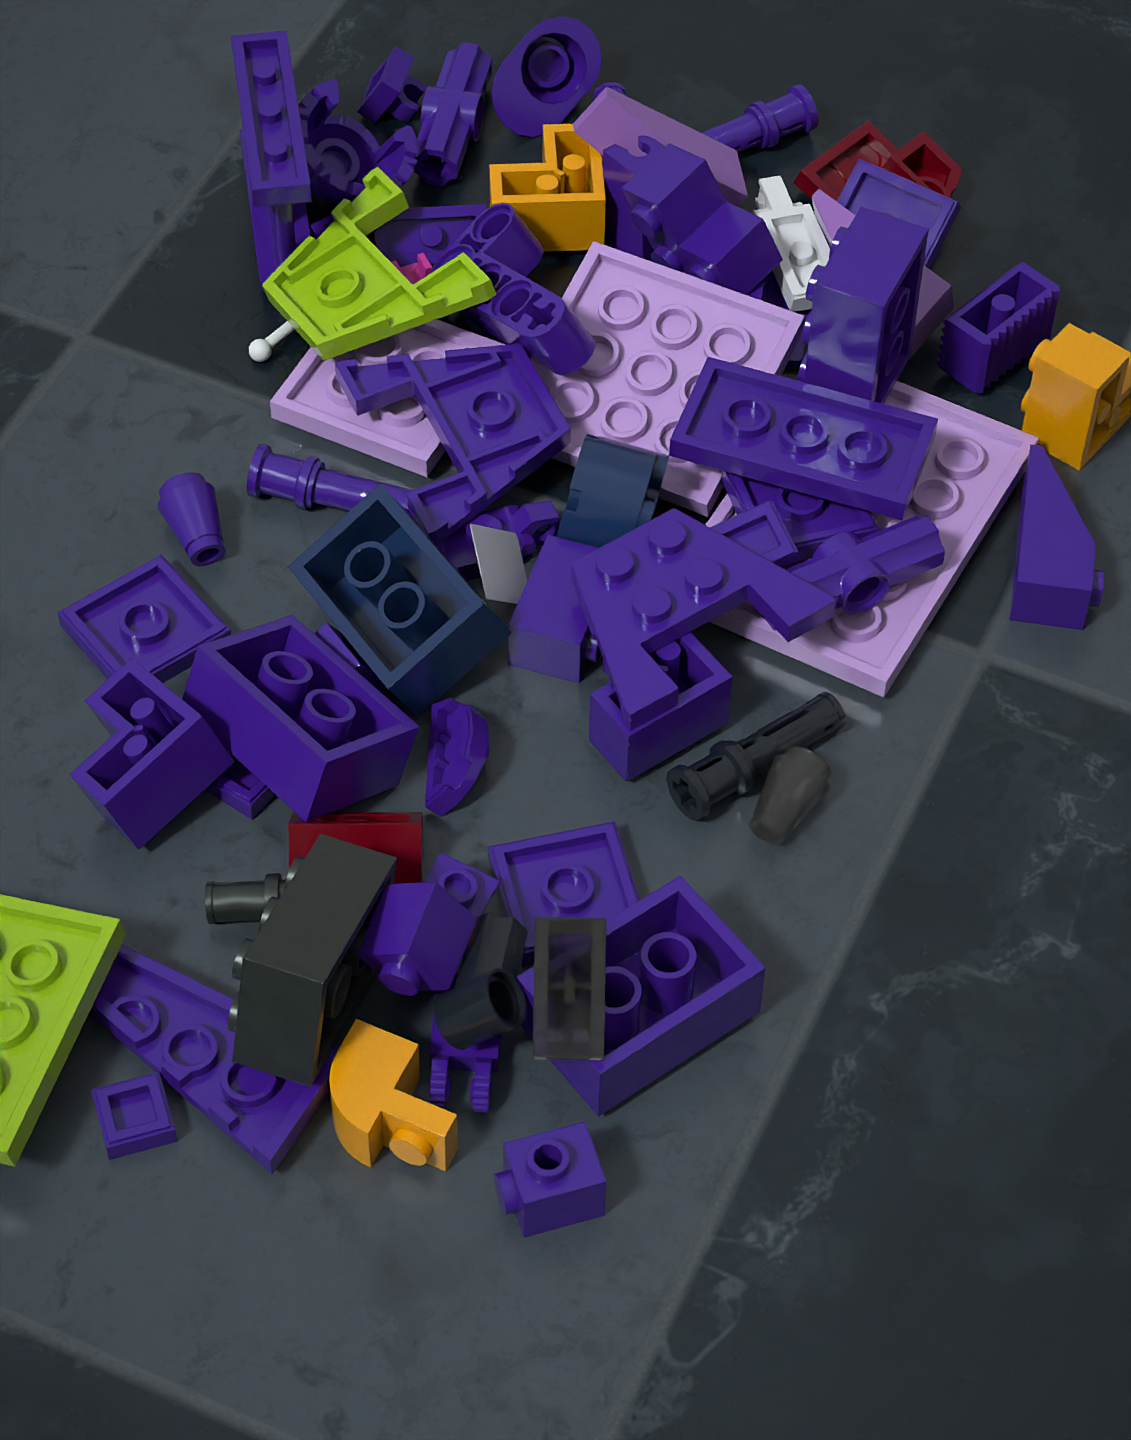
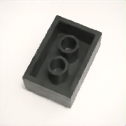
M320 834L305 858L297 856L294 859L286 878L282 896L280 898L272 896L268 900L262 913L257 936L254 940L249 938L243 940L234 960L232 977L240 980V990L232 1003L227 1020V1029L235 1032L232 1062L308 1087L312 1086L376 973L357 956V953L386 884L394 883L397 857Z

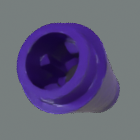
M193 472L179 474L167 480L159 490L158 510L189 556L191 563L195 566H206L219 561L225 555L226 549L223 544L215 487L206 482L201 474Z

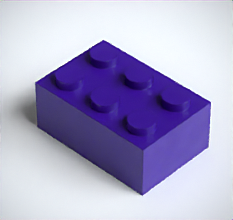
M860 207L848 228L841 226L837 230L831 244L829 261L825 267L821 265L815 267L807 285L806 300L812 301L813 304L802 331L801 341L808 344V352L802 360L797 381L878 403H885L911 357L928 228Z
M289 615L198 646L182 698L183 701L205 719L222 745L305 822L398 786L419 726L294 615Z
M680 875L517 976L516 980L525 994L527 1003V1017L521 1027L599 1117L761 1011L766 967Z

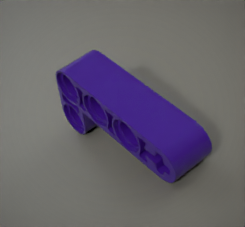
M499 203L487 208L438 258L431 273L464 252L491 279L496 292V296L490 300L460 310L465 319L507 345L521 343L530 359L555 374L565 375L580 369L593 355L595 339L560 296L526 278L540 262L544 252L543 245L510 204Z

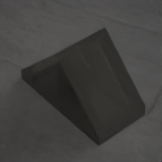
M535 917L533 1059L604 1060L606 918Z

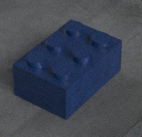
M381 483L287 566L386 688L418 717L512 633L411 514Z

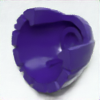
M336 79L322 82L313 87L298 104L311 193L329 203L339 204L343 199L350 200L352 203L365 189L362 179L376 167H379L401 188L410 178L417 163L415 156L418 154L417 140L413 128L406 125L395 132L380 147L371 132L365 129V126L357 120L340 114L330 116L340 102L338 81Z

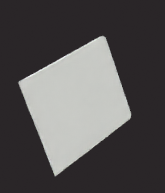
M470 524L486 599L518 604L526 586L527 578L516 533Z

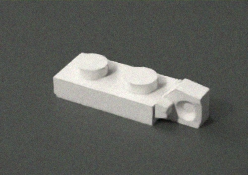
M781 176L759 179L758 197H755L757 210H753V214L764 219L783 258L772 270L790 311L796 312L812 309L813 302L806 300L807 285L817 265L825 267L829 261V245L811 205H803L802 202L792 203Z

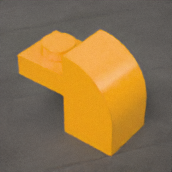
M358 1019L355 1020L339 1047L330 1069L329 1083L333 1124L339 1141L352 1157L370 1168L382 1147L386 1146L398 1158L409 1164L417 1166L429 1164L446 1172L458 1151L457 1114L411 1096L420 1081L419 1044Z

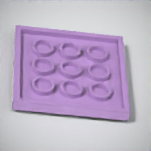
M593 241L562 297V300L595 339L593 355L580 369L565 375L555 374L530 359L571 428V443L553 456L552 459L576 467L581 447L587 434L597 437L602 436L669 455L670 438L707 357L781 376L802 336L805 316ZM669 456L660 488L659 499L708 517L724 487L722 470Z

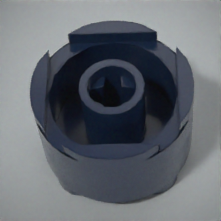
M587 434L569 488L571 490L566 509L563 510L557 537L600 548L651 521L656 509L669 455L602 436L597 437Z

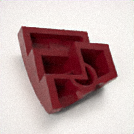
M868 120L801 169L793 184L811 200L812 195L820 189L837 201L860 158L951 198L957 188L962 168L924 131L898 149Z

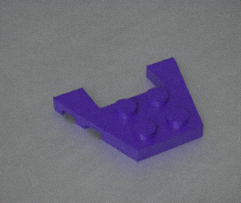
M521 343L445 350V358L412 361L409 354L387 356V364L358 366L357 359L342 360L335 363L336 378L357 416L410 396H415L456 467L458 474L406 493L407 507L412 517L436 545L571 443V428Z
M675 508L571 563L572 583L593 640L596 639L599 645L611 688L614 687L619 699L620 713L624 724L630 731L678 704L679 688L649 655L745 601H750L787 642L830 620L835 614L836 601L830 594Z

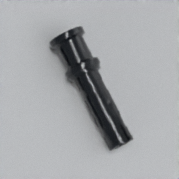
M822 692L804 705L770 722L748 737L742 738L737 742L721 740L710 748L708 756L688 767L685 765L673 767L667 772L666 778L668 790L673 801L686 817L691 820L702 819L709 814L710 806L730 794L741 796L748 792L755 783L756 777L765 770L783 762L822 737H826L834 731L843 728L845 722L842 719L845 718V713L841 704L832 694Z

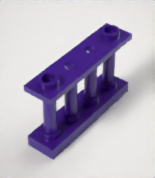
M287 30L231 35L232 55L243 128L239 129L261 291L264 290L262 284L308 236H311L306 202H312L311 187Z

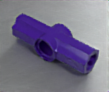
M461 42L459 47L448 51L436 86L429 85L425 91L421 110V130L416 139L418 154L415 156L417 163L414 166L413 172L418 174L427 185L444 187L449 180L457 179L469 141L476 142L479 138L484 113V96L492 77V57L486 55L478 44Z
M916 515L861 539L854 532L844 531L837 533L825 540L816 549L812 559L785 570L830 594L836 601L835 609L842 607L848 614H859L878 604L887 594L890 586L943 565L945 549L939 537V530L928 516L921 518ZM768 622V624L770 625V627H771L773 630H776V629Z

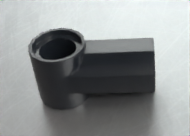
M491 912L476 917L477 921L462 956L456 984L449 990L439 993L434 1001L436 1025L447 1043L456 1049L465 1050L523 1025L527 1017L525 994L516 977L520 974L528 930L515 917L497 916Z

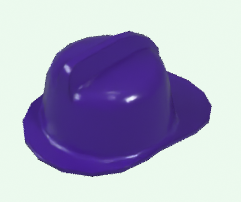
M559 16L545 19L521 38L517 46L502 62L493 81L491 95L494 110L505 127L517 135L536 137L543 135V124H560L591 89L599 76L602 56L600 43L593 31L578 19Z

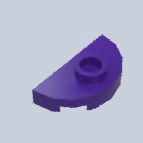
M451 698L432 704L425 807L441 817L455 807L473 786L481 768L488 759L490 751L488 724L485 718L472 706L461 704Z

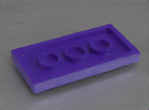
M707 357L670 438L669 456L903 521L934 441L938 418Z

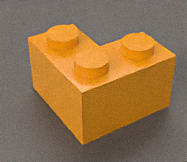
M543 124L542 163L489 164L490 207L499 203L510 204L543 245L544 252L589 250L593 241L604 245L606 199L602 157L596 149L574 132L573 124Z
M1068 323L1052 341L1044 339L1037 346L1030 359L1028 368L1033 372L1030 388L1027 390L1021 403V411L1025 413L1022 431L1039 437L1038 445L1043 446L1046 453L1080 471L1131 417V352L1094 332L1089 334Z

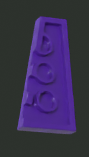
M122 944L89 1014L153 1071L159 1072L162 1079L268 1172L273 1174L330 1092V1069L337 1050H331L311 1087L232 1062L235 1032L227 1029V1020L234 999Z

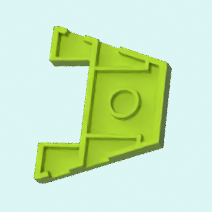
M379 167L371 170L362 179L365 189L352 203L350 200L343 199L331 212L334 221L316 240L308 236L262 284L268 300L323 361L488 301L496 296L491 279L464 252L417 283L411 284L366 237V235L409 208L403 191Z

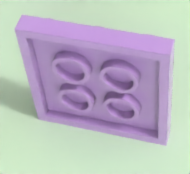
M436 319L325 361L310 347L270 400L271 418L428 477L446 450L417 398L410 396L357 416L336 378L335 363L342 360L357 359L358 366L387 364V356L409 354L412 361L445 358V350L505 344Z

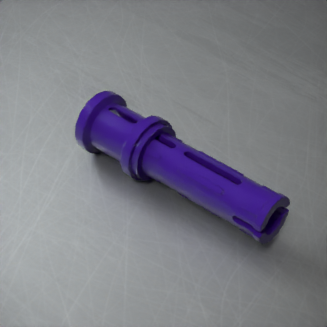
M796 84L787 89L786 95L767 103L759 100L752 102L744 110L743 115L700 133L737 150V153L756 146L761 149H770L778 144L780 138L801 130L808 133L815 130L819 122L818 112L808 90L803 85Z
M259 444L254 452L246 485L248 496L259 498L264 493L295 501L297 508L308 510L309 508H314L317 504L350 511L381 483L410 513L407 507L406 493L413 491L325 469V463L321 462L317 457L308 456L306 460H300L272 452L271 446Z

